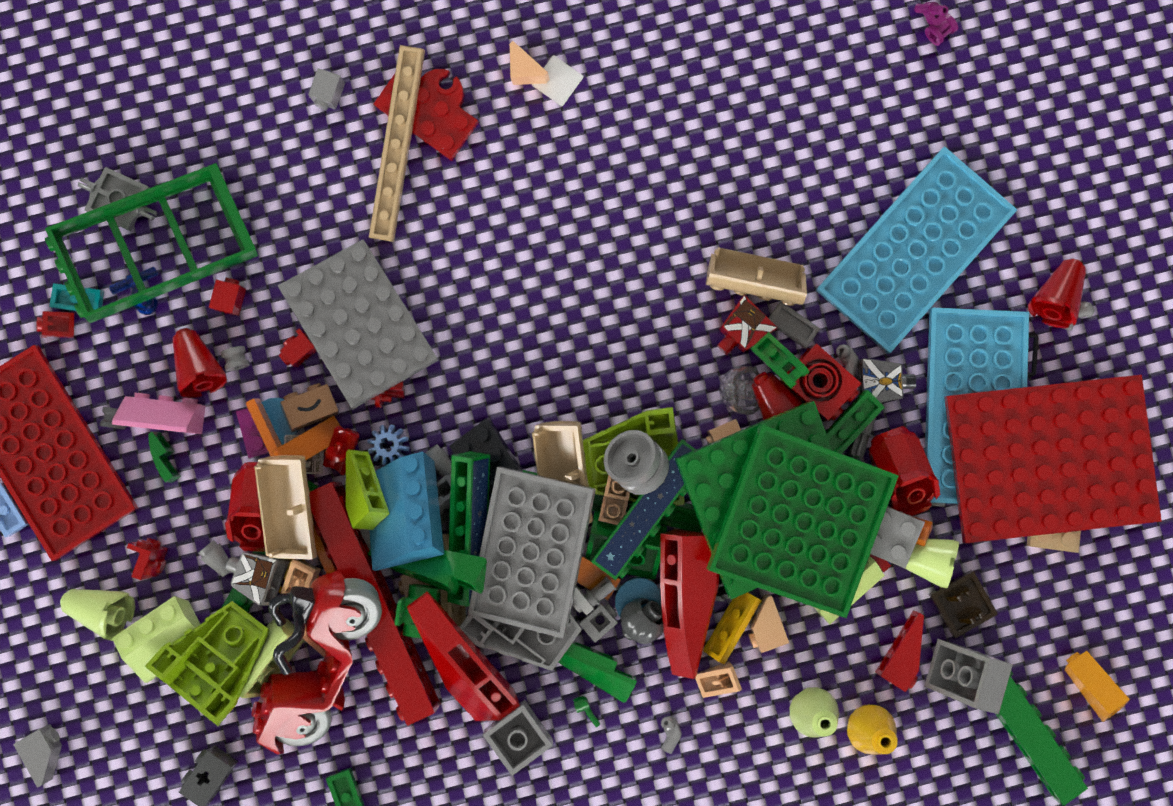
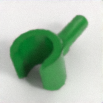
M585 696L573 699L577 713L585 711L594 726L598 727L600 722L590 709L588 699Z

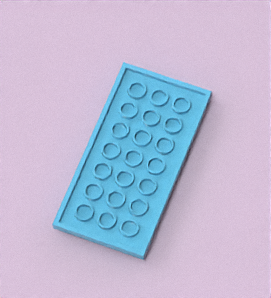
M944 146L819 285L816 291L889 354L1012 217L1017 209Z
M953 308L929 309L925 454L934 475L939 480L941 494L937 500L933 497L930 502L958 504L944 396L1027 387L1029 312Z

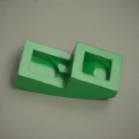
M152 431L148 434L155 466L165 482H175L181 475L167 458L175 451L161 432Z

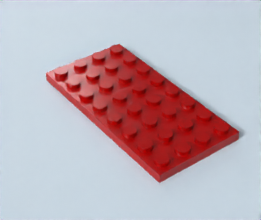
M39 345L31 346L0 366V477L51 561H57L139 509Z

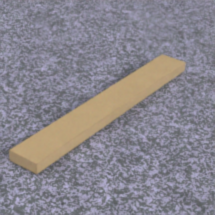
M400 45L369 232V238L390 242H394L425 56V50L422 48Z

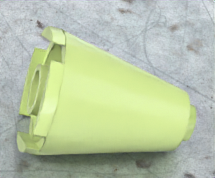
M928 539L925 547L916 544L905 569L941 588L947 589L952 577L959 541Z
M71 589L60 600L61 610L103 639L113 641L112 637L124 630L127 621H132L135 611L134 598L124 591Z
M809 687L795 695L789 707L790 719L794 727L801 734L808 737H825L832 735L836 731L839 708L835 698L829 692L818 687Z

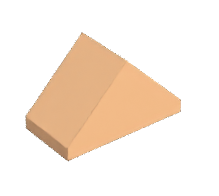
M512 41L509 44L512 84H546L549 81L548 72Z
M293 559L281 594L290 593L291 588L294 586L310 588L321 569L302 559Z
M726 661L725 665L721 663L698 672L695 678L703 698L742 690L730 661Z

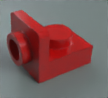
M43 311L42 317H37L36 332H41V338H73L74 313Z

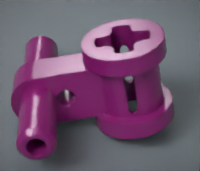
M937 2L918 3L915 5V12L923 14L929 24L925 29V34L932 44L939 46L948 34H953L958 30V24L948 14L949 9L946 5H939Z

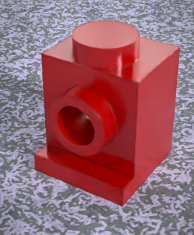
M300 328L296 330L298 336L288 338L283 343L284 347L280 350L279 357L287 366L291 364L298 368L317 352L306 332Z

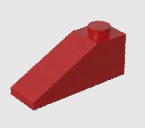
M914 610L875 671L879 676L904 692L908 688L911 689L917 682L918 676L916 675L919 672L924 615Z

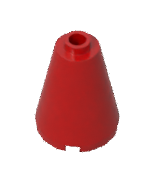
M1064 260L1028 304V310L1033 317L1037 314L1043 318L1042 323L1056 328H1069L1070 324L1073 323L1074 326L1077 323L1086 268L1080 260Z
M189 328L178 330L172 340L177 389L180 395L184 398L202 397L201 392L209 390L211 394L222 388L227 383L226 373L198 333Z
M762 372L753 379L754 383L751 387L763 420L804 404L773 373L767 374Z

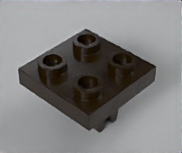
M972 570L950 581L947 589L940 587L929 593L931 600L954 638L998 615L975 572Z

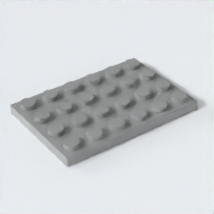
M364 239L278 285L352 410L438 361L437 356Z
M501 466L497 467L479 557H484L487 560L484 590L482 594L472 590L468 614L562 639L565 638L596 489Z

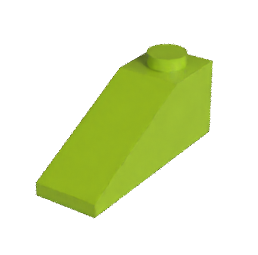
M348 449L346 452V510L354 529L373 530L390 513L369 452Z

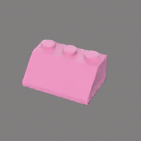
M135 393L134 397H124L112 419V425L202 434L206 405L198 404V399L183 398L182 402H174V397L159 395L158 400L149 399L150 394Z

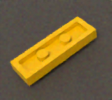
M749 592L732 599L705 645L703 652L725 665L762 600Z

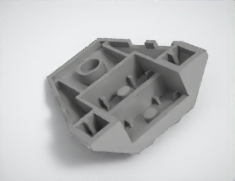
M571 613L566 637L563 639L471 614L467 616L460 626V629L476 646L487 648L551 671L582 630Z

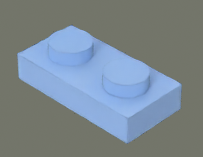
M0 483V530L4 537H10L29 525L5 484Z

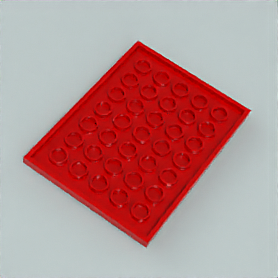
M1142 375L944 396L963 543L1162 522Z

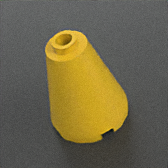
M868 704L855 709L849 716L847 736L857 750L865 754L881 755L890 754L896 749L898 742L896 723L886 709L881 706Z

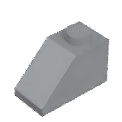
M50 724L13 744L37 788L53 779L62 747L58 732Z

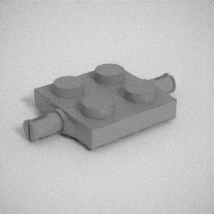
M107 167L104 168L100 178L95 183L81 178L79 181L87 184V186L78 182V187L90 192L89 201L84 209L87 212L150 188ZM144 206L115 217L118 226L132 231L140 215L154 220L156 217L148 214V212L157 216V211Z

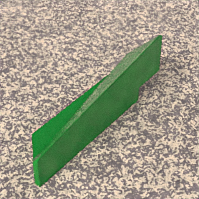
M370 548V550H369V552H368V556H370V557H371V548ZM444 550V555L390 567V569L455 595L460 585L482 594L487 560L484 557Z
M573 641L558 662L623 703L628 700L637 682L635 676L615 669L618 663L617 658L576 641Z

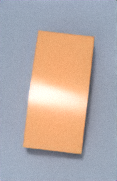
M609 475L598 521L618 525L626 513L630 492L621 487Z

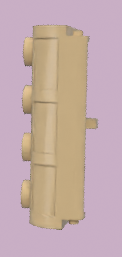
M720 247L715 249L714 254L711 253L706 285H709L714 290L728 289L742 296L751 294L766 301L771 299L780 300L783 304L789 306L795 304L803 305L807 295L806 274L804 273L805 268L803 265Z
M551 421L535 425L532 438L537 475L589 487L581 422ZM592 512L590 515L589 524L593 522Z
M278 455L258 459L257 465L254 466L265 552L269 558L313 560L317 557L305 456Z

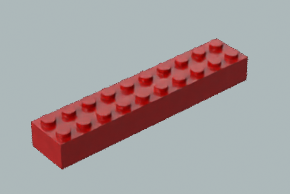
M330 482L309 492L311 514H313L316 521L314 528L319 537L323 536L327 545L324 546L325 553L329 560L333 559L336 565L334 572H342L344 579L357 578L367 581L378 592L382 615L378 625L367 634L365 642L370 652L374 651L377 661H375L379 673L385 675L388 682L386 689L391 698L394 697L397 702L396 711L401 721L405 720L408 726L434 714L441 705L440 700L412 638L402 635L404 623L399 626L395 625L397 604L382 571L372 570V558L368 556L369 549L359 529L352 528L346 510V490L342 482Z

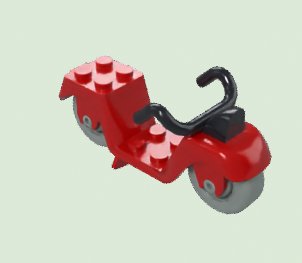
M331 572L315 579L310 588L294 586L291 588L290 593L277 595L269 602V613L278 627L285 625L287 622L279 606L291 603L295 629L293 634L287 640L277 645L273 652L274 661L282 673L271 674L268 681L263 682L260 690V699L258 702L255 701L252 707V717H255L253 733L256 734V742L275 754H284L283 744L289 746L312 744L321 739L329 730L332 722L330 708L334 706L341 711L343 710L345 697L342 684L353 663L348 640L358 639L370 633L378 625L382 615L378 592L367 581L357 578L344 579L342 572ZM306 628L309 638L326 650L325 658L319 662L317 671L290 673L292 667L284 653L294 648L301 641Z

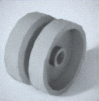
M628 430L618 434L609 443L604 455V466L609 476L626 491L635 495H645L655 491L664 482L669 470V460L666 452L647 433L639 430Z

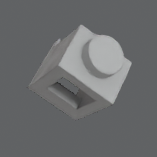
M601 602V605H597L594 610L579 621V625L595 643L618 623L615 619L618 614L610 604L604 606ZM598 615H602L605 618L602 624H598L595 621Z

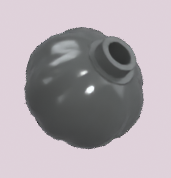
M637 598L627 603L621 611L622 633L628 640H633L640 644H648L662 635L664 631L662 609L657 602L649 601L646 598Z

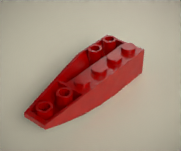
M674 529L661 533L660 589L667 654L672 675L695 679L697 676L719 586V574L706 569L711 557V551L703 532Z
M428 591L407 606L446 689L475 721H499L520 706L514 688Z

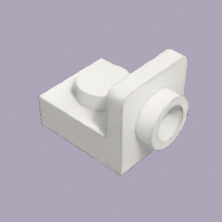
M576 585L572 606L577 612L581 613L583 611L588 615L594 610V607L589 604L584 597L585 594Z

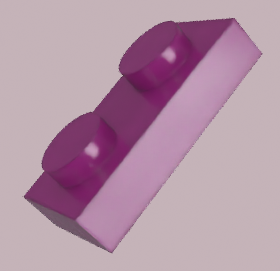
M248 408L236 411L248 458L252 459L269 454Z

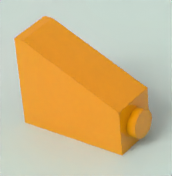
M1087 650L1081 655L1079 652H1076L1066 660L1068 664L1064 670L1102 722H1105L1120 711L1130 700Z

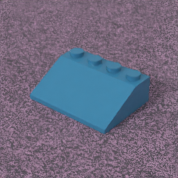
M424 452L400 457L376 470L375 472L390 514L373 530H369L372 570L377 571L444 555L435 461Z

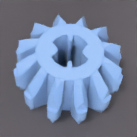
M392 424L389 426L388 431L385 425H381V434L373 430L372 435L376 439H368L367 441L369 444H374V447L368 449V452H377L373 460L379 461L382 458V465H387L389 459L390 462L396 460V456L398 458L403 457L404 454L401 453V450L409 451L408 446H402V443L409 441V438H400L404 430L398 429L395 432V425ZM386 439L394 443V446H391V451L383 447V444H387L385 442Z

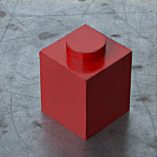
M225 277V281L216 279L208 308L239 316L246 288L240 286V281L227 277Z

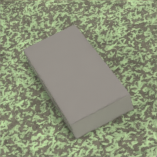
M781 301L769 316V319L778 327V331L804 349L809 346L820 330L815 324Z

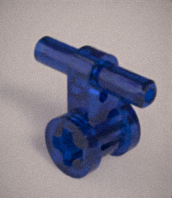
M151 267L139 274L144 282L157 276L158 272L155 267ZM131 274L127 275L126 279L109 286L111 293L114 295L130 287L133 290L131 295L139 292ZM156 298L147 300L145 305L140 303L134 306L140 314L150 315L157 310L158 301Z

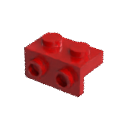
M147 538L146 541L138 539L137 542L128 543L127 549L140 553L131 577L144 580L161 574L166 566V560L164 559L168 548L161 546L162 542Z

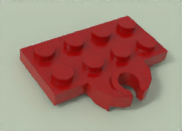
M434 69L426 72L421 77L412 133L452 161L479 121L461 108L464 102L465 91L459 78L456 76L453 79L451 88L442 89L441 82L449 78L450 71ZM395 74L373 104L386 115H389Z

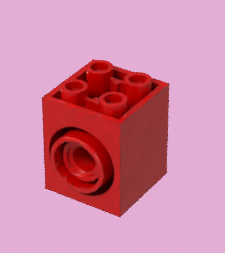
M816 343L809 347L799 358L810 372L805 377L801 376L792 389L781 379L780 381L803 403L814 401L822 422H829L831 419L834 421L842 413L843 409L841 406L847 401L851 402L859 394L860 391L857 388L862 383ZM792 367V368L787 372V374H789V373H790L792 370H794L795 368ZM813 377L819 380V387L813 384Z

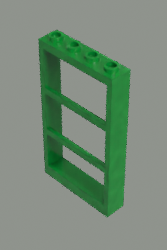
M217 163L45 228L48 235L45 238L46 244L51 252L55 251L58 257L54 261L61 274L65 273L68 281L64 282L70 296L74 295L78 302L74 304V307L79 317H84L89 323L258 256ZM210 182L241 252L197 268L166 198ZM159 201L190 272L146 289L115 217ZM107 221L139 292L94 310L62 238Z

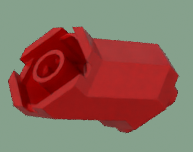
M901 426L873 437L871 440L872 446L869 448L872 466L899 475L889 501L891 508L910 516L929 510L932 506L930 501L933 497L937 500L941 495L939 480L933 473L917 435L906 427Z
M247 462L241 466L232 479L228 517L225 522L227 538L231 542H234V540L239 542V547L244 551L264 552L265 545L254 468L258 462Z

